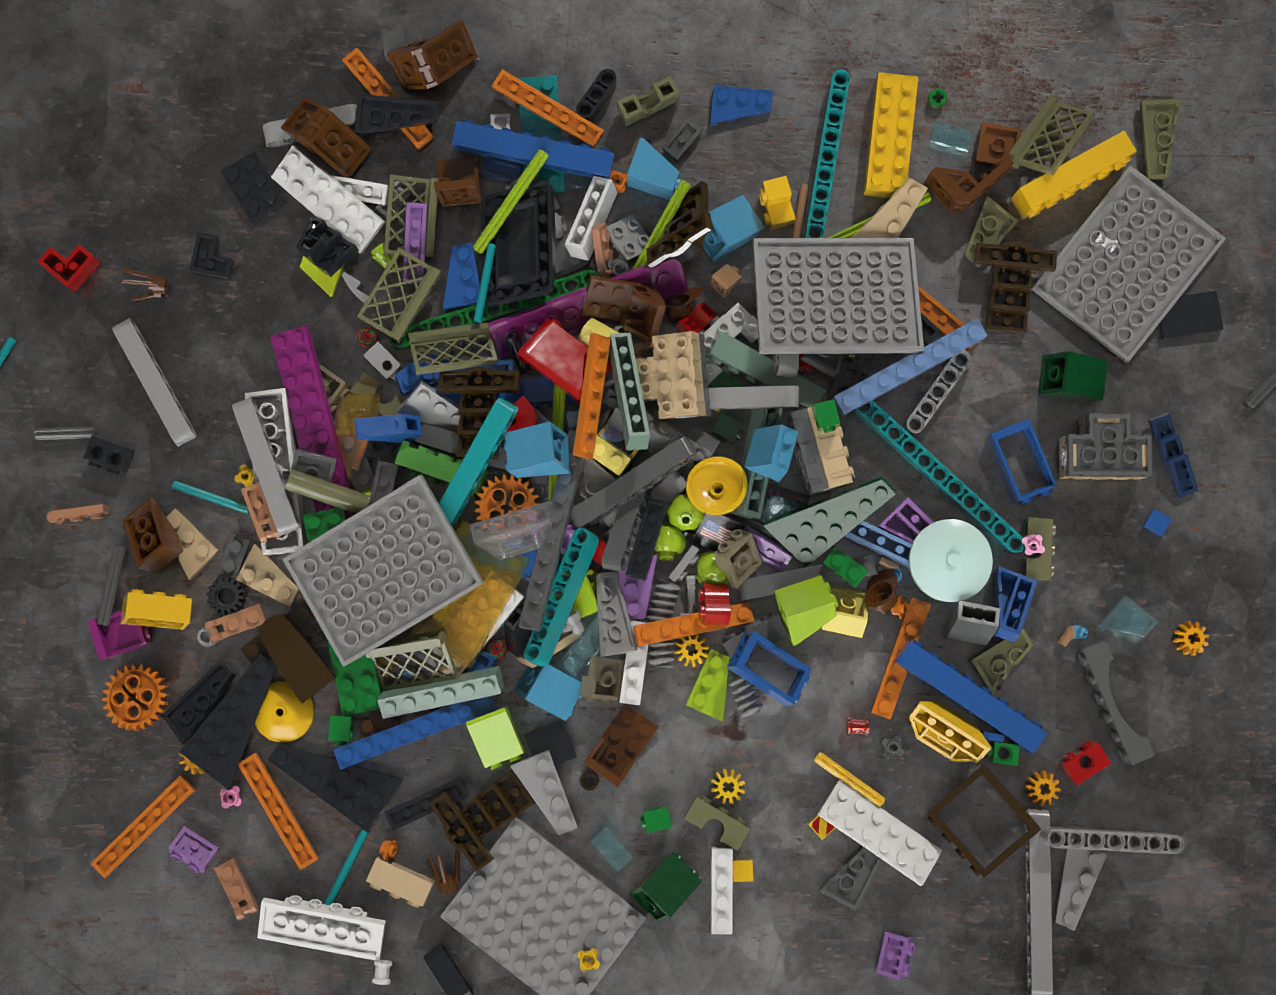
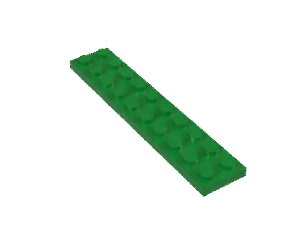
M336 508L303 515L308 543L347 520L345 510ZM328 641L342 716L380 709L377 700L381 695V689L374 660L367 658L365 654L343 667Z

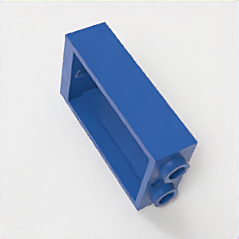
M1029 419L988 435L1015 503L1022 501V504L1033 501V496L1039 493L1041 497L1053 493L1052 488L1057 487V484ZM1021 431L1025 434L1046 486L1023 495L1019 492L998 442L1000 439Z
M755 631L744 632L727 665L728 669L784 706L794 705L798 702L801 696L800 692L809 681V674L812 670ZM756 643L798 671L787 694L745 667Z

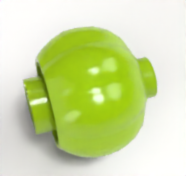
M687 493L676 495L669 503L667 509L670 524L681 531L696 529L705 517L701 511L692 505Z
M670 522L663 523L654 553L658 556L659 560H674L675 556L683 552L686 546V538L681 530L672 526Z
M716 551L705 552L697 560V574H695V577L700 585L703 583H729L726 572L718 567L714 556Z

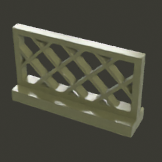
M1050 95L1009 152V158L1014 162L1012 167L1019 169L1020 166L1054 175L1095 117L1094 112L1059 103L1057 97ZM1060 110L1068 112V115L1057 118ZM1086 117L1084 121L1078 123L1074 121V118ZM1071 120L1072 125L1061 128L1059 123ZM1057 124V130L1047 133L1048 127ZM1075 130L1074 135L1064 137L1063 133ZM1061 135L1062 139L1050 142L1049 138ZM1047 139L1048 144L1036 147L1038 141ZM1065 145L1063 150L1054 153V147ZM1051 150L1052 154L1040 157L1039 152ZM1033 154L1037 155V159L1031 161L1025 160L1027 156ZM1052 159L1055 161L1051 167L1042 164Z
M390 175L384 255L394 256L396 253L395 250H388L389 242L394 238L402 245L401 249H404V242L398 236L405 230V222L401 219L400 215L406 211V202L401 196L409 190L416 198L411 203L419 201L420 204H427L424 261L432 260L438 199L434 182H438L437 178L422 179ZM394 181L403 182L407 188L398 193L393 188ZM416 184H425V192L420 196L412 189ZM397 199L405 206L399 213H396L392 208V203ZM396 218L404 226L397 233L390 227V223Z
M398 248L357 317L400 343L439 280L441 271ZM400 254L408 258L410 266L398 268L396 261ZM422 266L428 270L424 277L415 278L413 268ZM411 269L413 280L401 282L399 271ZM397 272L399 283L387 285L386 277L388 274ZM414 283L416 287L414 294L405 296L402 285ZM400 286L403 297L391 299L389 289ZM386 289L389 300L377 303L375 295L378 291ZM404 300V311L395 313L392 302ZM390 303L392 314L381 317L378 306ZM376 307L378 318L368 319L363 316L368 308ZM393 317L395 325L390 332L383 327L382 320Z
M489 322L408 333L410 352L416 375L498 364L490 329L487 324ZM472 348L479 350L476 354L469 352ZM452 350L459 353L456 357L449 355ZM432 353L438 356L435 360L429 358ZM486 353L488 355H491L492 357L483 358L480 356ZM463 356L471 358L467 361L460 360ZM443 359L450 361L446 364L440 363ZM422 362L430 364L429 366L419 367Z
M446 629L392 638L367 653L366 657L374 660L382 690L457 679L458 673L446 641L448 637ZM442 647L444 656L440 657L433 653V648ZM420 650L427 656L423 661L413 655L414 652ZM402 654L408 659L404 664L396 659L395 656ZM429 656L439 662L437 668L426 663ZM377 657H384L390 662L387 667L379 663ZM410 659L421 665L418 671L408 666ZM391 663L402 668L400 674L389 669ZM443 664L449 668L451 673L445 674L438 669ZM424 667L431 671L433 675L426 677L420 671ZM404 670L415 676L413 680H407L401 676ZM387 673L394 677L396 681L387 684L384 677Z

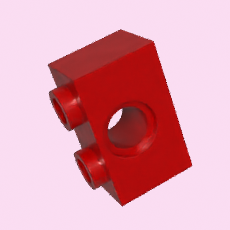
M1088 740L1079 746L1080 749L1075 753L1071 751L1062 757L1063 760L1059 762V765L1072 784H1081L1111 764V761L1098 742H1090ZM1086 756L1088 759L1087 765L1082 767L1080 759Z

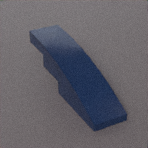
M1166 412L1148 419L1160 457L1177 496L1181 498L1199 491L1189 456L1183 450L1179 433H1176L1170 413Z

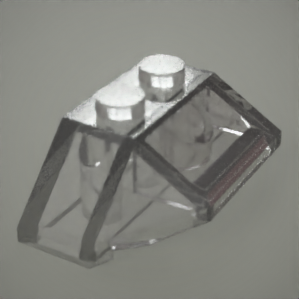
M547 501L470 524L473 542L476 546L503 560L540 549L555 519L551 503Z

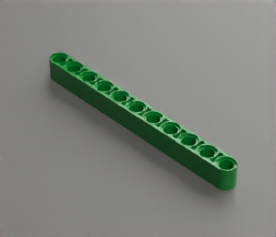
M586 270L555 280L554 289L558 292L554 297L548 295L539 296L538 300L534 303L529 302L528 299L518 301L519 305L515 309L509 308V303L499 305L497 307L500 310L496 315L490 314L489 311L492 307L485 305L481 323L493 322L585 288L588 285L585 283L586 278L590 277V275L599 276L594 270ZM575 283L577 286L575 290L569 291L566 289V285ZM476 305L412 324L403 337L401 344H394V339L388 336V341L395 350L403 351L410 348L408 333H413L417 330H432L436 324H441L442 328L454 327L451 325V322L455 318L461 319L459 326L479 324L470 319L472 313L476 310Z

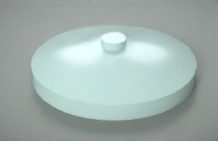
M946 519L928 525L916 536L910 548L909 569L912 578L925 594L936 600L957 602L974 596L985 586L992 571L993 558L988 541L977 528L961 520Z

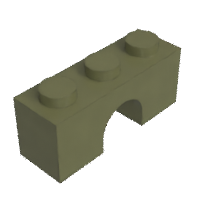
M669 76L653 84L652 89L643 95L636 96L634 93L618 101L617 110L627 127L678 102L680 93L672 77Z
M363 372L350 390L354 394L353 399L361 405L364 402L370 406L369 411L376 416L380 414L383 416L400 414L397 413L398 408L405 401L396 395L390 403H380L378 394L383 385L365 372Z
M1024 519L1023 538L1032 534H1039L1043 537L1042 545L1045 547V551L1038 553L1034 559H1022V575L1037 581H1049L1054 575V565H1051L1052 556L1055 554V545L1052 544V537L1055 536L1056 525L1053 524V519Z
M696 795L686 811L684 819L700 829L710 819L721 821L723 823V831L719 840L738 851L750 831V828L746 826L748 822L739 816L736 819L729 815L730 811L722 806L718 808L711 804L712 800L706 796L701 795V797H698Z

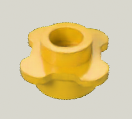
M245 464L241 465L238 475L235 476V481L245 484L246 487L253 485V469L248 468Z
M591 948L590 951L581 950L578 952L577 957L580 959V970L587 971L599 968L600 962L597 961L598 951L595 948Z

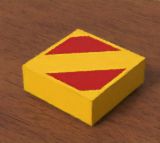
M818 815L808 823L821 840L836 828Z

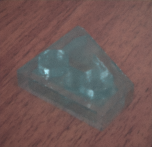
M1124 595L1099 625L1103 628L1146 637L1158 621Z

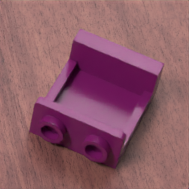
M122 611L111 614L108 626L97 624V619L95 618L87 621L99 660H107L152 644L150 628L141 625L121 624Z

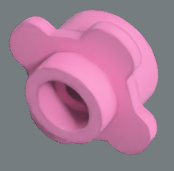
M1039 534L1025 536L1022 539V543L1025 544L1026 548L1025 553L1027 555L1037 552L1043 553L1045 551V547L1042 545L1043 537Z
M233 786L229 790L226 788L220 790L223 808L241 805L242 800L239 797L240 788L238 786Z

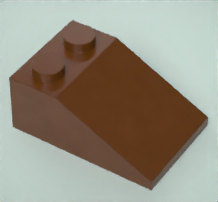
M148 498L123 519L138 569L156 574L183 552L179 535L154 498Z

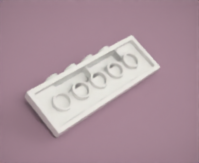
M297 895L290 896L289 898L286 897L285 901L263 898L257 938L379 961L382 953L386 921L367 917L368 912H363L360 907L346 909L342 908V905L339 903H332L331 905L322 904V901L318 899H312L309 902L302 900Z

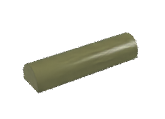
M291 469L284 488L285 490L356 514L367 508L370 501L369 495Z

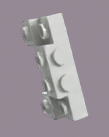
M738 302L721 318L715 317L709 325L711 327L706 332L704 330L700 332V334H704V347L707 353L716 334L721 331L735 339L741 334L752 345L758 338L757 319L753 315L751 316ZM706 355L707 384L709 385L723 370L710 360V356Z

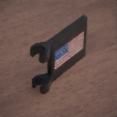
M702 512L705 517L696 533L693 530L681 532L686 540L693 541L712 551H717L720 543L727 542L734 530H744L746 524L725 514L709 515Z

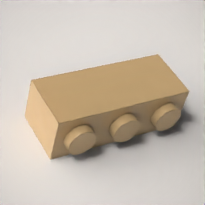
M378 856L366 882L370 883V887L379 891L381 889L389 891L388 894L396 899L402 897L408 900L407 903L418 908L425 905L435 880L387 859L384 861L383 857Z

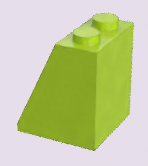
M601 568L587 571L571 611L578 610L582 617L581 619L598 612L596 575L602 573Z
M821 575L774 591L782 623L793 646L802 642L837 616L835 610L838 607L836 597L830 595L832 594L828 582L824 583Z
M508 706L465 722L485 768L490 766L491 770L503 766L502 761L509 759L511 763L521 759V754L525 753Z

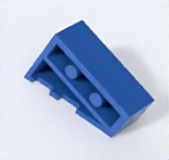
M472 243L452 246L443 304L445 313L477 304L481 282Z
M999 566L993 574L994 607L1000 608L999 628L995 632V636L1015 643L1021 634L1037 580Z

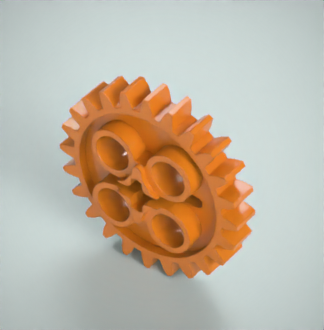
M503 474L502 480L495 476V483L488 480L489 487L484 485L481 487L484 493H477L481 500H477L475 503L480 505V508L474 511L480 512L481 515L476 519H483L484 522L480 527L487 526L486 533L494 531L493 538L501 534V540H504L506 535H508L509 540L512 541L514 534L520 539L521 531L527 535V527L534 529V525L531 522H535L538 519L535 517V514H541V511L536 509L541 503L535 501L539 497V495H533L536 488H528L530 481L523 484V477L516 481L514 475H511L510 479H508L507 475ZM509 489H512L509 505L513 509L508 511L507 525H504L507 510L503 508V505L508 503ZM497 490L504 492L505 497L502 501H498L495 498ZM517 493L524 495L525 501L523 504L515 502V495ZM493 510L501 513L499 521L492 519L491 514ZM513 514L521 516V523L519 525L512 522L511 517Z
M132 664L131 668L130 666H124V671L118 669V676H110L113 682L105 683L109 690H103L107 697L103 698L102 701L107 702L103 709L110 710L106 716L113 717L111 723H118V728L125 727V730L129 731L133 728L134 731H139L140 727L147 729V724L154 726L155 722L153 719L161 720L159 712L166 713L162 706L169 705L167 701H164V698L169 697L170 694L164 693L168 686L162 685L165 678H158L160 672H153L154 668L152 667L146 669V665L141 664L138 667L137 664ZM137 678L138 685L134 688L133 681ZM151 691L153 696L152 699L148 701L147 694ZM121 694L124 695L123 703L119 702V697ZM137 707L138 710H139V713H138V715L135 717L134 714H133V711H134V709Z

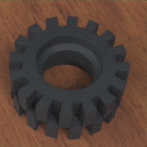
M219 578L217 581L212 582V586H209L208 589L210 590L206 594L209 597L207 603H210V608L214 609L217 613L232 614L238 612L239 609L243 608V603H246L245 596H247V593L244 592L245 587L236 579ZM225 588H230L234 593V599L229 604L222 603L219 598L220 592Z

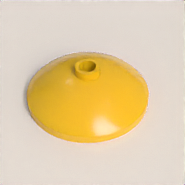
M710 457L699 462L689 473L686 482L687 495L692 505L699 511L709 515H723L733 511L743 502L748 489L747 477L742 467L737 462L726 457ZM717 489L722 490L720 493H715Z
M286 681L272 683L269 685L255 725L258 731L271 741L280 743L294 741L302 737L313 722V700L309 698L302 704ZM279 708L284 711L282 716L277 714Z

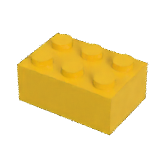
M132 590L123 599L121 624L184 630L190 623L192 599L187 598V595L174 594V597L166 596V593L153 592L152 595L144 594L143 590Z

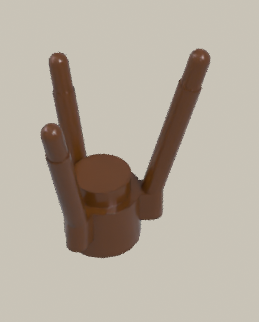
M123 269L125 273L152 279L149 281L121 280V283L146 285L149 292H153V294L132 298V302L162 298V294H167L168 283L167 279L163 278V276Z
M456 848L454 878L452 874L446 875L441 855L437 856L441 877H439L432 858L429 857L428 862L435 877L437 888H440L441 895L456 892V885L460 884V851Z

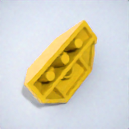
M920 701L909 715L916 738L951 761H973L974 763H979L991 749V746L976 724L942 702Z

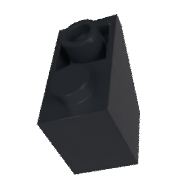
M516 607L504 622L507 650L519 658L522 652L525 651L533 630L519 627L522 610Z

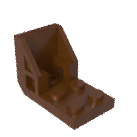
M463 20L456 21L431 39H421L395 48L387 53L403 90L429 89L437 86L478 57Z
M306 97L301 100L281 126V129L310 151L318 154L345 178L352 176L372 150L333 112Z
M478 157L438 161V182H434V186L442 207L482 203Z
M1009 157L1005 161L1000 159L988 173H984L977 181L968 171L935 167L927 176L924 184L949 212L962 213L1000 180L1014 162Z
M590 275L581 308V315L620 321L624 329L648 342H653L652 336L659 334L666 304L658 290L648 284Z
M625 703L587 756L584 764L618 787L659 726Z

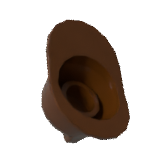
M688 288V292L663 300L666 304L665 312L670 322L680 321L692 312L693 300L703 293L702 288Z
M884 569L879 571L878 575H873L870 579L864 603L867 607L887 615L888 610L892 609L897 603V575L892 570Z

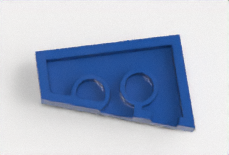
M714 85L710 126L725 121H735L738 118L770 113L773 91Z
M433 353L429 356V358L434 360L438 357ZM443 359L440 363L446 364L450 361ZM412 362L397 373L394 378L401 395L411 393L421 380L430 386L438 384L440 372L416 375L414 362ZM422 362L419 367L429 366L430 364Z

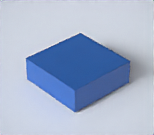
M1152 509L1142 527L1161 537L1172 519L1158 510Z
M981 731L988 741L1002 743L1004 740L1003 734Z

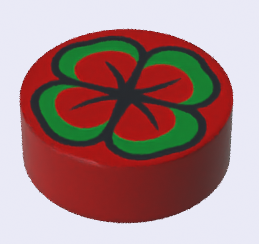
M363 327L358 331L357 341L362 347L370 348L377 343L378 336L372 328Z
M493 639L487 644L486 650L487 653L500 659L506 655L507 646L503 640Z

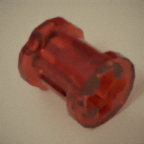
M847 718V736L852 734L869 736V718L864 720Z

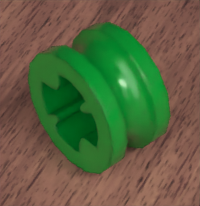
M939 88L932 90L927 99L929 105L933 108L943 106L947 100L946 92ZM936 94H939L938 97H942L939 103L935 102L936 99L933 100Z

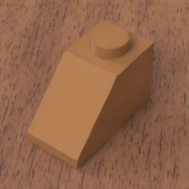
M726 264L712 275L710 286L722 297L726 298L741 282V272L735 266Z

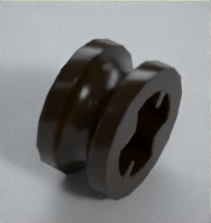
M591 771L584 773L580 780L582 788L587 791L596 789L599 783L597 774ZM591 775L596 783L588 787L585 785L584 778H589Z

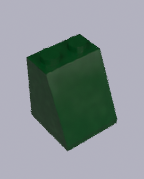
M1071 351L1043 355L1039 395L1087 402L1102 401L1105 393L1108 361Z
M674 852L668 854L629 893L657 924L670 918L702 883L698 873L693 869H689L684 863V859Z

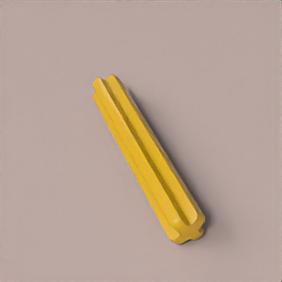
M822 752L815 756L814 762L878 807L883 805L885 798Z

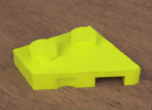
M303 256L300 268L333 298L344 265L330 277Z

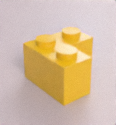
M787 176L764 181L762 188L759 189L760 194L758 198L760 205L764 206L766 211L763 214L766 225H770V229L774 230L794 224L795 215L790 201L792 193Z

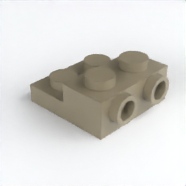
M319 364L332 417H335L339 412L338 406L342 400L346 401L350 397V389L352 387Z
M741 529L734 530L731 533V538L727 542L720 543L718 550L714 553L719 569L726 572L730 586L736 589L762 564L752 533Z
M591 656L588 676L582 675L579 696L585 697L584 701L597 703V699H599L600 703L611 704L612 700L620 701L625 660Z

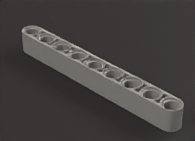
M1027 808V813L1041 827V830L1025 843L1029 995H1052L1050 846L1044 845L1040 840L1042 829L1050 827V814L1048 809ZM1025 824V833H1026V832L1029 831L1030 829H1029L1028 826Z

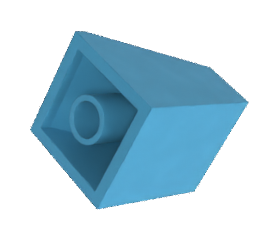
M640 138L627 173L628 187L670 201L682 179H679L680 172L645 139Z
M744 195L708 212L711 214L712 231L706 234L702 247L714 264L753 240V238H756L765 227L762 221L757 217Z
M546 422L505 433L506 441H504V448L507 453L505 466L507 471L515 477L571 473L568 435L553 423Z
M784 425L755 429L744 468L779 482L788 471L798 431Z
M549 663L543 667L537 665L531 668L527 666L514 688V691L525 700L565 721L573 714L577 700L582 697L579 696L581 681Z

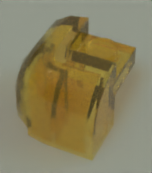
M355 393L344 397L339 402L335 413V434L356 435L354 419L375 417V414H379V394Z

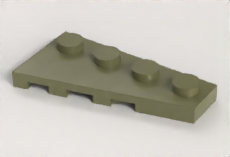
M1181 99L1141 101L1139 104L1145 175L1151 181L1166 180L1169 177L1172 146L1175 141V128L1178 122V110Z

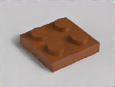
M982 122L974 163L993 166L1000 159L1005 161L1009 157V152L1021 137L1022 129Z

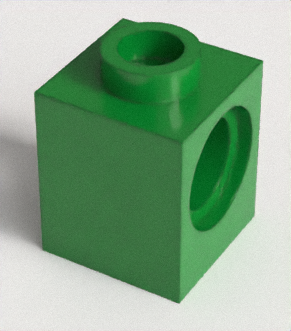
M835 400L813 404L812 410L817 430H823L824 433L835 431L836 427L840 425Z
M330 715L328 740L334 741L335 745H346V742L352 741L354 716Z
M991 741V749L986 754L989 762L1018 766L1020 745ZM1004 747L1007 753L1004 758L1000 759L998 757V750Z
M667 805L644 810V816L640 817L642 828H647L648 833L672 828Z

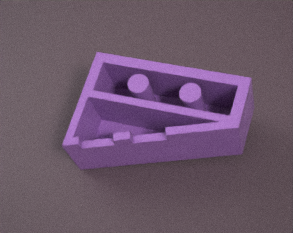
M907 497L877 528L912 544L916 536L933 522Z
M657 555L653 557L646 581L627 577L626 571H618L630 621L646 618Z

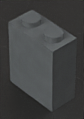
M959 601L948 618L946 638L986 646L999 628L1000 608Z

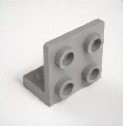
M630 215L607 226V230L610 232L609 245L613 251L612 260L623 255L626 257L625 262L628 264L631 259L641 254L649 240V236L634 215Z

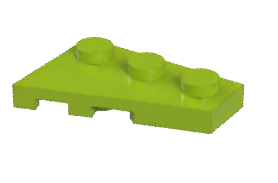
M710 649L686 703L687 706L722 722L724 720L728 678V656Z

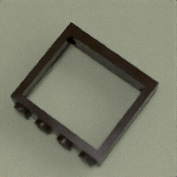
M982 764L928 811L930 815L928 820L935 828L939 826L943 830L941 835L949 844L953 842L957 847L955 850L963 860L967 858L972 864L969 866L977 876L981 874L983 878L1041 830V827L985 764ZM981 775L985 777L1030 829L985 868L937 814Z

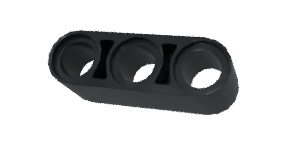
M604 69L599 73L576 107V113L590 122L594 120L617 86L616 73L612 69ZM605 78H611L613 80L609 84L603 82ZM598 93L602 97L595 100L592 98V95ZM587 109L590 111V114L584 116L580 112Z
M443 944L424 955L425 962L446 995H474L471 986Z

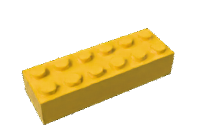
M881 72L877 75L863 195L891 198L894 192L908 179L918 86L917 76Z
M1124 130L1060 165L1054 175L1044 174L1022 186L1013 195L1011 201L1022 219L1028 216L1031 219L1040 214V211L1045 207L1049 209L1058 203L1057 201L1062 198L1066 200L1073 196L1080 188L1084 190L1091 186L1095 180L1098 179L1100 181L1106 178L1114 169L1118 171L1127 165L1126 163L1133 159L1131 156L1137 150Z

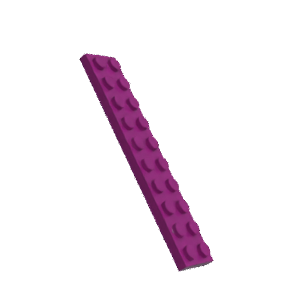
M669 258L654 269L647 264L610 278L648 284L658 290L663 300L689 291L682 265L673 258ZM585 287L487 324L500 358L504 360L510 357L509 347L504 340L505 336L510 333H516L522 347L546 319H556L562 324L561 328L570 335L582 331L583 326L591 318L601 323L607 322L609 319L581 315V308L587 289Z
M302 326L270 336L283 387L286 388L288 406L299 449L337 458L331 483L351 489L309 326ZM313 499L316 512L338 508ZM345 510L347 519L356 514Z

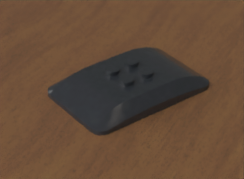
M540 181L529 185L490 242V244H495L496 248L485 305L495 307L547 295L553 291L556 276V227L553 188L549 182ZM512 189L487 195L482 200L481 234ZM486 248V250L484 251V253L481 254V259H482V273H483V268H484V263H485V257H486L487 248Z

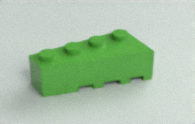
M404 440L395 460V464L408 470L409 475L414 477L423 475L427 481L435 484L438 481L443 482V486L447 488L462 463L459 459L455 461L454 458L441 453L437 455L427 448L421 446L418 448ZM485 470L471 496L474 493H482L483 489L481 487L485 485L489 474L487 470Z

